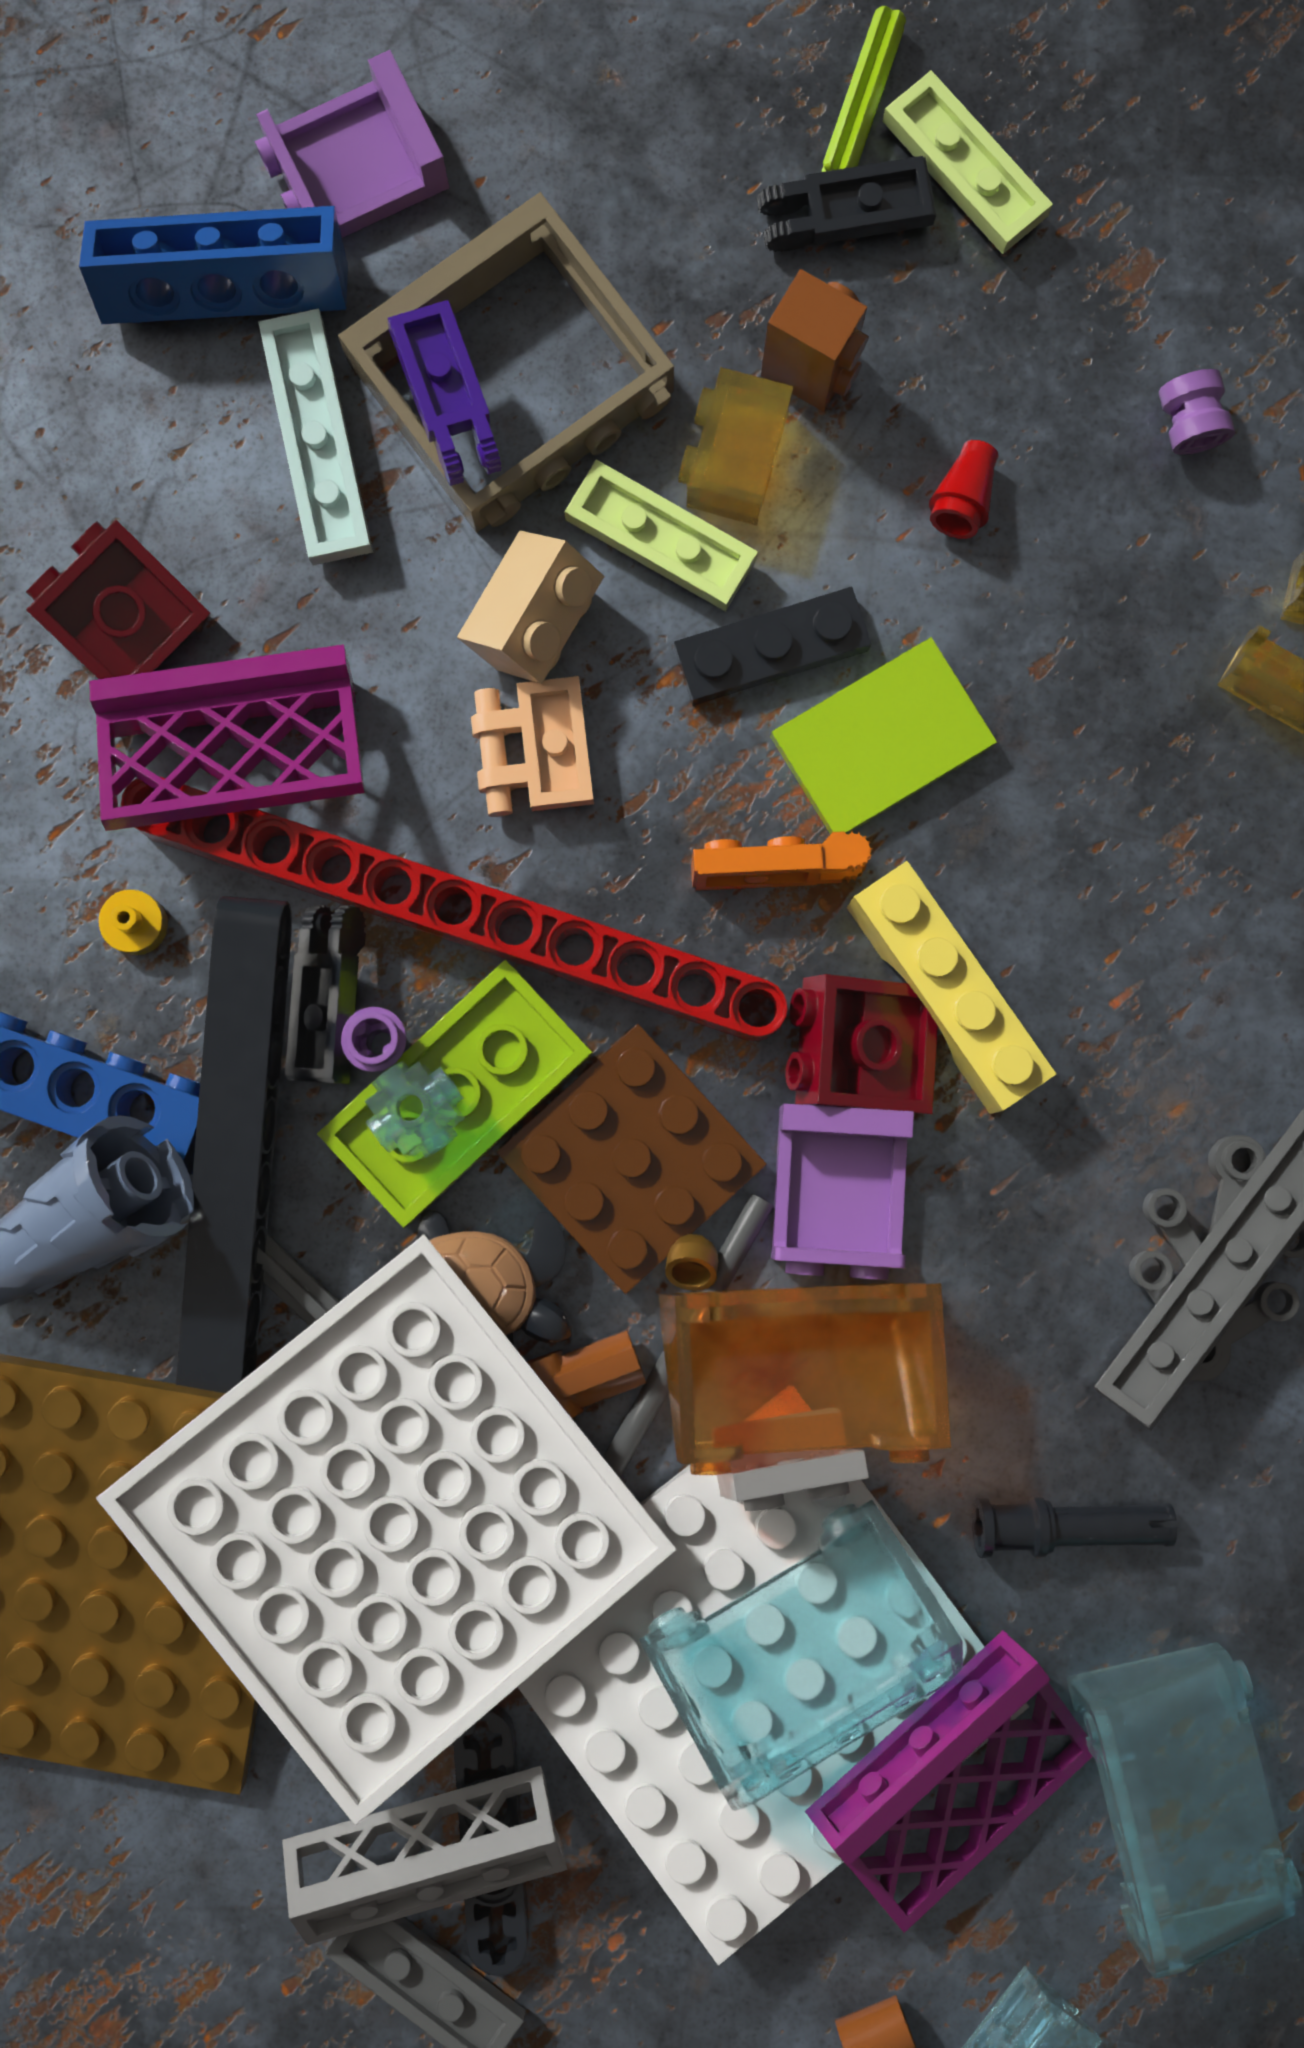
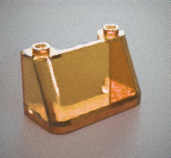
M896 1282L659 1294L660 1322L676 1458L681 1464H690L692 1475L731 1473V1461L743 1459L744 1455L872 1447L879 1450H889V1462L917 1463L930 1460L929 1449L951 1448L941 1283Z

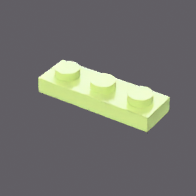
M932 70L885 108L882 122L914 157H926L928 173L1002 254L1049 216L1053 203Z
M597 459L565 510L566 521L725 612L757 560L758 551Z

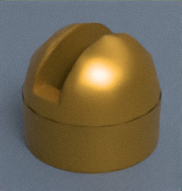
M687 1234L680 1237L668 1252L665 1269L667 1279L673 1285L684 1290L699 1291L709 1288L715 1283L719 1263L717 1250L713 1243L702 1235Z

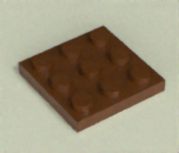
M638 1023L497 1151V1154L625 1295L668 1256V1252L676 1240L687 1234H692L767 1165Z

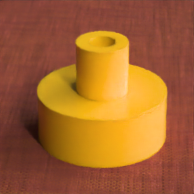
M123 890L112 895L102 906L99 914V929L102 937L111 947L129 955H143L153 951L162 943L168 929V918L163 906L150 895L139 890Z

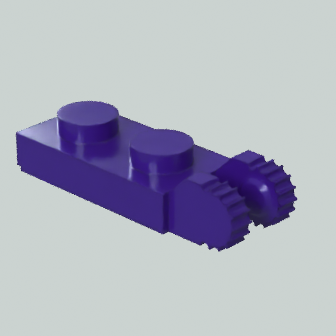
M442 301L388 317V329L429 443L433 441L435 443L438 458L448 484L453 486L464 482L463 463L459 453L455 450L451 436L472 430L478 459L486 473L489 475L502 471L498 449L489 426L490 412L449 301Z

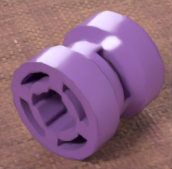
M1203 369L1189 372L1172 379L1160 388L1158 393L1162 410L1172 416L1173 426L1168 434L1172 451L1175 454L1187 455L1203 452L1227 442L1234 436L1235 428L1232 416L1229 411L1223 409L1220 403V399L1225 393V388L1219 370Z

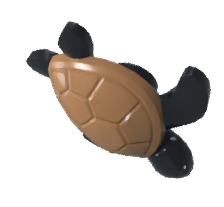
M424 1210L421 1213L418 1231L420 1236L425 1235L513 1346V1332L519 1328L524 1330L525 1334L545 1343L561 1342L572 1336V1328L565 1312L547 1299L536 1298V1288L553 1279L561 1271L565 1263V1237L560 1222L553 1215L547 1212H539L536 1215L532 1246L529 1253L524 1257L516 1246L495 1234L479 1231H462L450 1234L447 1222L439 1212Z

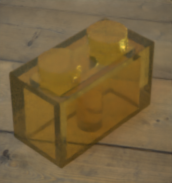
M720 367L715 388L703 387L694 424L702 426L703 431L698 448L687 445L679 472L678 483L687 485L686 507L758 525L788 417L793 386Z

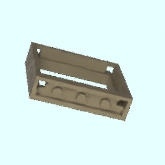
M541 192L338 335L347 362L476 533L489 524L492 527H497L507 522L518 512L522 500L539 488L542 491H548L560 484L569 475L572 464L589 452L592 455H598L606 451L618 440L622 428L639 416L642 419H648L656 415L667 405L671 399L670 394L674 392V365ZM544 251L639 377L476 494L465 480L463 483L450 486L439 461L434 441L429 443L423 424L380 368L398 355L388 329L387 318L446 300L449 301L455 315Z

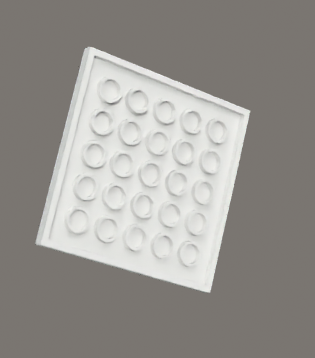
M422 1235L96 1497L101 1506L355 1826L677 1550L425 1235Z
M789 1387L744 1423L808 1413L810 1411L795 1390ZM711 1447L640 1503L677 1550L522 1682L518 1688L719 1966L843 1863L842 1859L805 1813V1810L980 1652L984 1645L861 1480L848 1482L850 1493L824 1499H810L809 1490L805 1489L783 1493L785 1501L783 1506L758 1511H745L743 1501L736 1502L720 1496L713 1447ZM1027 1703L1011 1716V1720L1016 1719L1029 1708ZM986 1739L978 1748H976L967 1758H969L973 1753H975L979 1748H981L985 1743H987L988 1739Z

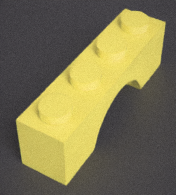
M908 861L853 897L847 906L848 911L880 957L905 979L925 1005L941 1030L951 1050L955 1065L989 1114L1004 1111L1056 1075L1054 1069Z

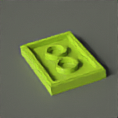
M932 637L773 730L770 738L830 834L843 831L849 834L851 831H854L993 748L997 743Z

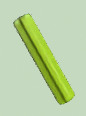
M881 6L875 10L823 161L822 172L858 166L904 32L906 17L900 10H892L888 6Z

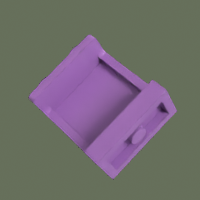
M390 50L368 59L373 81L278 125H275L268 109L256 114L264 137L254 142L270 177L273 178L282 174L289 188V191L280 194L285 208L335 206L342 238L449 189L443 155Z
M783 1104L780 1106L771 1258L778 1261H786L785 1273L824 1276L825 1263L850 1265V1277L888 1280L889 1267L905 1268L906 1255L902 1254L906 1157L907 1139L913 1137V1111Z

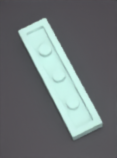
M314 309L259 321L308 558L312 565H318L373 553L320 310Z

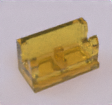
M1258 625L1246 634L1217 685L1304 735V660L1268 640L1267 638L1271 631Z

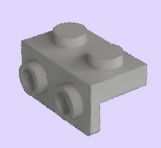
M825 1409L721 1427L711 1432L720 1496L736 1502L743 1501L745 1511H758L785 1505L783 1493L805 1489L809 1490L810 1499H824L850 1493L848 1482L869 1478L864 1450L846 1448L841 1414L837 1409Z

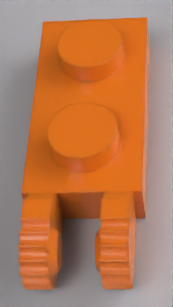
M845 831L832 832L822 844H805V839L796 836L774 838L767 842V846L742 847V842L733 839L714 840L707 842L704 845V849H693L691 863L692 888H695L696 891L810 886L842 883L843 880L849 882L852 879L856 881L857 877H861L867 867V860H870L872 856L870 855L872 848H870V841L866 840V836H861L860 832L855 834L853 831L850 834H846Z

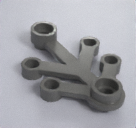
M1245 1135L1223 1137L1214 1143L1210 1149L1208 1166L1211 1174L1220 1184L1209 1233L1266 1159L1262 1146L1251 1137ZM1239 1148L1245 1150L1250 1156V1166L1243 1173L1238 1172L1232 1165V1155ZM1155 1189L1144 1199V1215L1150 1223L1160 1227L1181 1263L1185 1266L1202 1244L1185 1218L1187 1213L1186 1201L1174 1189ZM1163 1195L1169 1197L1174 1203V1213L1167 1220L1159 1218L1155 1212V1203ZM1304 1227L1298 1234V1245L1290 1251L1286 1250L1280 1259L1283 1257L1299 1258L1304 1256ZM1142 1251L1132 1258L1129 1265V1274L1137 1286L1147 1291L1156 1305L1171 1285L1173 1266L1169 1258L1160 1252ZM1149 1258L1155 1259L1161 1268L1159 1278L1151 1283L1145 1281L1141 1275L1142 1264ZM1270 1281L1262 1284L1255 1292L1254 1300L1244 1306L1190 1380L1208 1381L1219 1376L1229 1364L1231 1344L1270 1320L1287 1321L1297 1313L1300 1304L1296 1290L1289 1284ZM1279 1289L1286 1298V1304L1280 1312L1273 1313L1268 1307L1267 1299L1272 1291Z

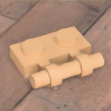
M579 676L544 680L542 684L533 681L516 683L519 708L501 710L498 689L485 688L474 692L476 714L471 716L472 734L474 738L480 740L483 769L477 772L479 792L486 794L488 816L499 817L512 814L511 791L525 787L529 789L532 811L594 804ZM522 732L525 763L507 765L504 736Z

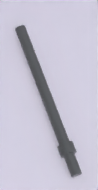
M751 1194L718 1253L719 1263L715 1283L707 1289L696 1291L648 1376L646 1383L643 1385L603 1456L604 1460L624 1484L627 1481V1478L623 1476L624 1471L774 1207L754 1194Z

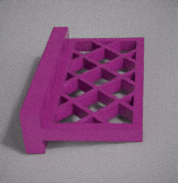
M344 644L89 681L90 702L96 713L100 817L105 831L365 793L354 704L356 703L355 689ZM340 705L341 712L324 730L303 718L311 709ZM273 715L279 719L260 739L240 728L248 718ZM210 724L215 728L196 748L191 747L176 737L186 727ZM293 728L313 740L294 761L274 749ZM144 733L151 736L131 758L115 749V738ZM342 733L344 736V742L338 739ZM229 738H232L248 748L249 751L228 770L210 759V757ZM165 747H168L184 757L185 760L164 780L145 767ZM328 749L346 760L348 773L319 777L308 769ZM263 759L284 771L272 785L255 787L244 780ZM116 765H118L119 767H121L117 772H116ZM199 768L220 780L204 795L190 797L179 790ZM135 778L155 789L141 804L118 807L117 796Z
M1004 1630L805 1810V1813L847 1867L853 1871L903 1933L915 1924L1098 1752L1095 1745L1049 1684L1051 1679L1040 1664ZM1037 1693L1032 1719L1011 1720V1716ZM1047 1736H1069L1072 1742L1053 1760L1042 1761ZM1028 1737L1023 1762L1002 1763L1007 1738ZM988 1739L983 1764L961 1765L963 1760ZM1019 1780L1016 1795L1005 1805L993 1806L998 1781ZM979 1782L975 1806L953 1808L957 1783ZM936 1785H939L934 1810L911 1811ZM970 1826L968 1839L957 1850L944 1851L949 1827ZM930 1828L925 1853L903 1854L907 1830ZM889 1831L885 1855L859 1857L885 1832ZM921 1872L919 1885L898 1904L894 1900L899 1873ZM875 1875H880V1880H878L875 1877Z

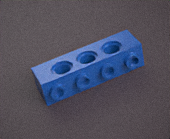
M335 206L85 221L79 268L101 325L300 313L319 309L320 312L346 310L348 262Z
M0 1012V1110L79 1138L84 1132L107 1117L119 1115L130 1117L132 1102L139 1095L147 1093L155 1104V1114L149 1123L154 1129L143 1136L155 1146L168 1139L182 1158L189 1174L193 1175L200 1092L199 1082L169 1073L166 1083H162L143 1076L147 1065L143 1062L111 1051L106 1062L83 1054L87 1045L86 1042L52 1030L49 1031L46 1041L24 1033L28 1021ZM28 1051L34 1061V1070L31 1077L25 1083L19 1085L13 1077L12 1066L15 1059L21 1053ZM87 1072L94 1081V1094L86 1104L79 1107L72 1099L71 1086L77 1076Z

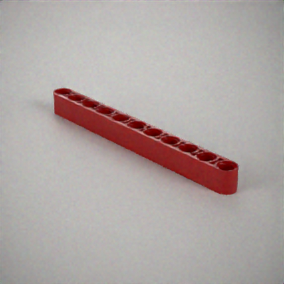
M136 778L124 790L121 807L141 804L155 789ZM183 785L179 789L190 797L208 793L187 785ZM258 809L134 827L155 842L343 905H355V907H360V911L744 1040L761 1041L768 1039L777 1032L786 1018L787 1002L784 993L777 985L766 979ZM229 816L230 829L226 837L220 842L206 843L204 829L207 823L214 817ZM279 835L288 836L291 845L286 858L274 864L265 863L262 854L267 841ZM337 855L349 857L351 868L348 876L339 883H324L321 873L325 862ZM395 875H404L410 878L412 883L411 892L404 901L397 904H386L382 901L380 895L381 887L388 878ZM454 895H464L470 898L472 901V911L465 921L456 925L446 924L441 921L439 915L440 907L447 898ZM516 914L526 916L532 921L533 929L530 937L525 942L518 945H509L500 940L499 928L506 918ZM575 934L589 938L594 945L593 954L590 959L584 964L577 966L566 964L558 956L561 942L568 936ZM634 954L643 955L651 961L654 966V974L647 983L640 986H631L623 982L618 976V966L627 956ZM693 974L708 978L713 984L714 997L703 1006L688 1005L681 999L678 993V986L681 980ZM752 994L766 997L774 1009L772 1022L762 1027H753L745 1023L739 1012V1003L742 999Z

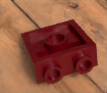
M117 520L107 529L96 521L70 547L79 557L62 574L52 565L26 591L34 600L26 611L98 679L153 672L210 614Z
M831 974L803 978V987L795 990L790 1002L791 1022L794 1026L800 1027L799 1050L790 1055L785 1072L788 1088L796 1091L795 1104L913 1111L914 1114L919 1115L933 1114L938 1025L910 985L907 983Z

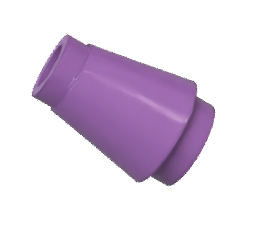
M381 1007L364 1008L354 1013L344 1025L341 1035L342 1049L347 1059L357 1068L370 1072L382 1071L394 1065L402 1056L406 1046L405 1028L400 1019L387 1009ZM380 1033H388L391 1037V1042L383 1046L382 1055H376L372 1050L374 1037Z

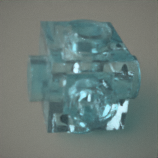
M402 1061L385 1071L372 1083L377 1092L365 1100V1103L371 1109L374 1116L368 1119L366 1123L387 1152L390 1153L398 1147L403 1155L415 1156L421 1151L425 1158H428L458 1136L453 1127L464 1120L465 1117L455 1104L464 1097L441 1066L434 1072H431L427 1066L420 1062L409 1068ZM409 1096H417L423 1104V1111L417 1119L406 1121L400 1114V1104Z

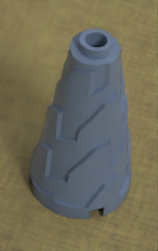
M119 1115L107 1117L65 1149L60 1154L63 1159L28 1187L23 1197L24 1199L0 1219V1306L32 1292L39 1295L92 1267L99 1269L127 1254L135 1257L163 1243L183 1229L188 1223L181 1225L180 1222L181 1219L193 1212L194 1194L189 1172L170 1141L166 1139L155 1146L143 1136L154 1129L153 1126L133 1117Z

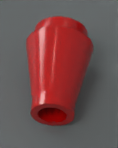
M981 440L965 442L959 457L930 498V522L939 532L953 538L968 539L974 537L978 529L987 524L994 469L999 457L998 451L991 444Z

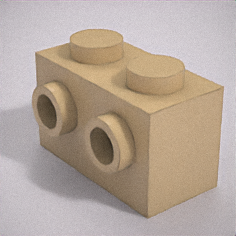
M519 531L457 638L497 671L542 684L549 671L558 662L561 650L578 621L589 609L592 597L605 576L566 540Z

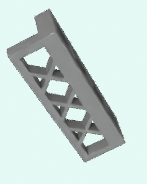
M541 1766L370 1814L356 1826L349 1820L282 1840L289 1920L307 1945L567 1870L563 1844L554 1825L545 1775ZM532 1791L537 1820L509 1828L494 1819L507 1798ZM484 1805L482 1810L476 1808L478 1806ZM459 1812L474 1821L458 1843L442 1846L429 1838L443 1816ZM419 1824L416 1829L411 1827L412 1825ZM486 1829H488L489 1831L493 1832V1833H489V1834L483 1835L484 1832L486 1831ZM395 1831L408 1839V1842L395 1861L378 1866L363 1857L378 1835ZM354 1842L351 1848L346 1846V1844ZM421 1848H423V1849H425V1850L427 1851V1852L418 1854V1852L420 1851ZM330 1849L343 1858L327 1881L304 1886L302 1857ZM356 1867L361 1869V1871L352 1873Z

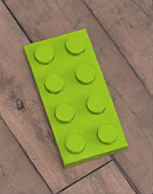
M505 959L404 1052L394 1065L387 1068L324 1126L317 1135L403 1228H407L593 1053Z

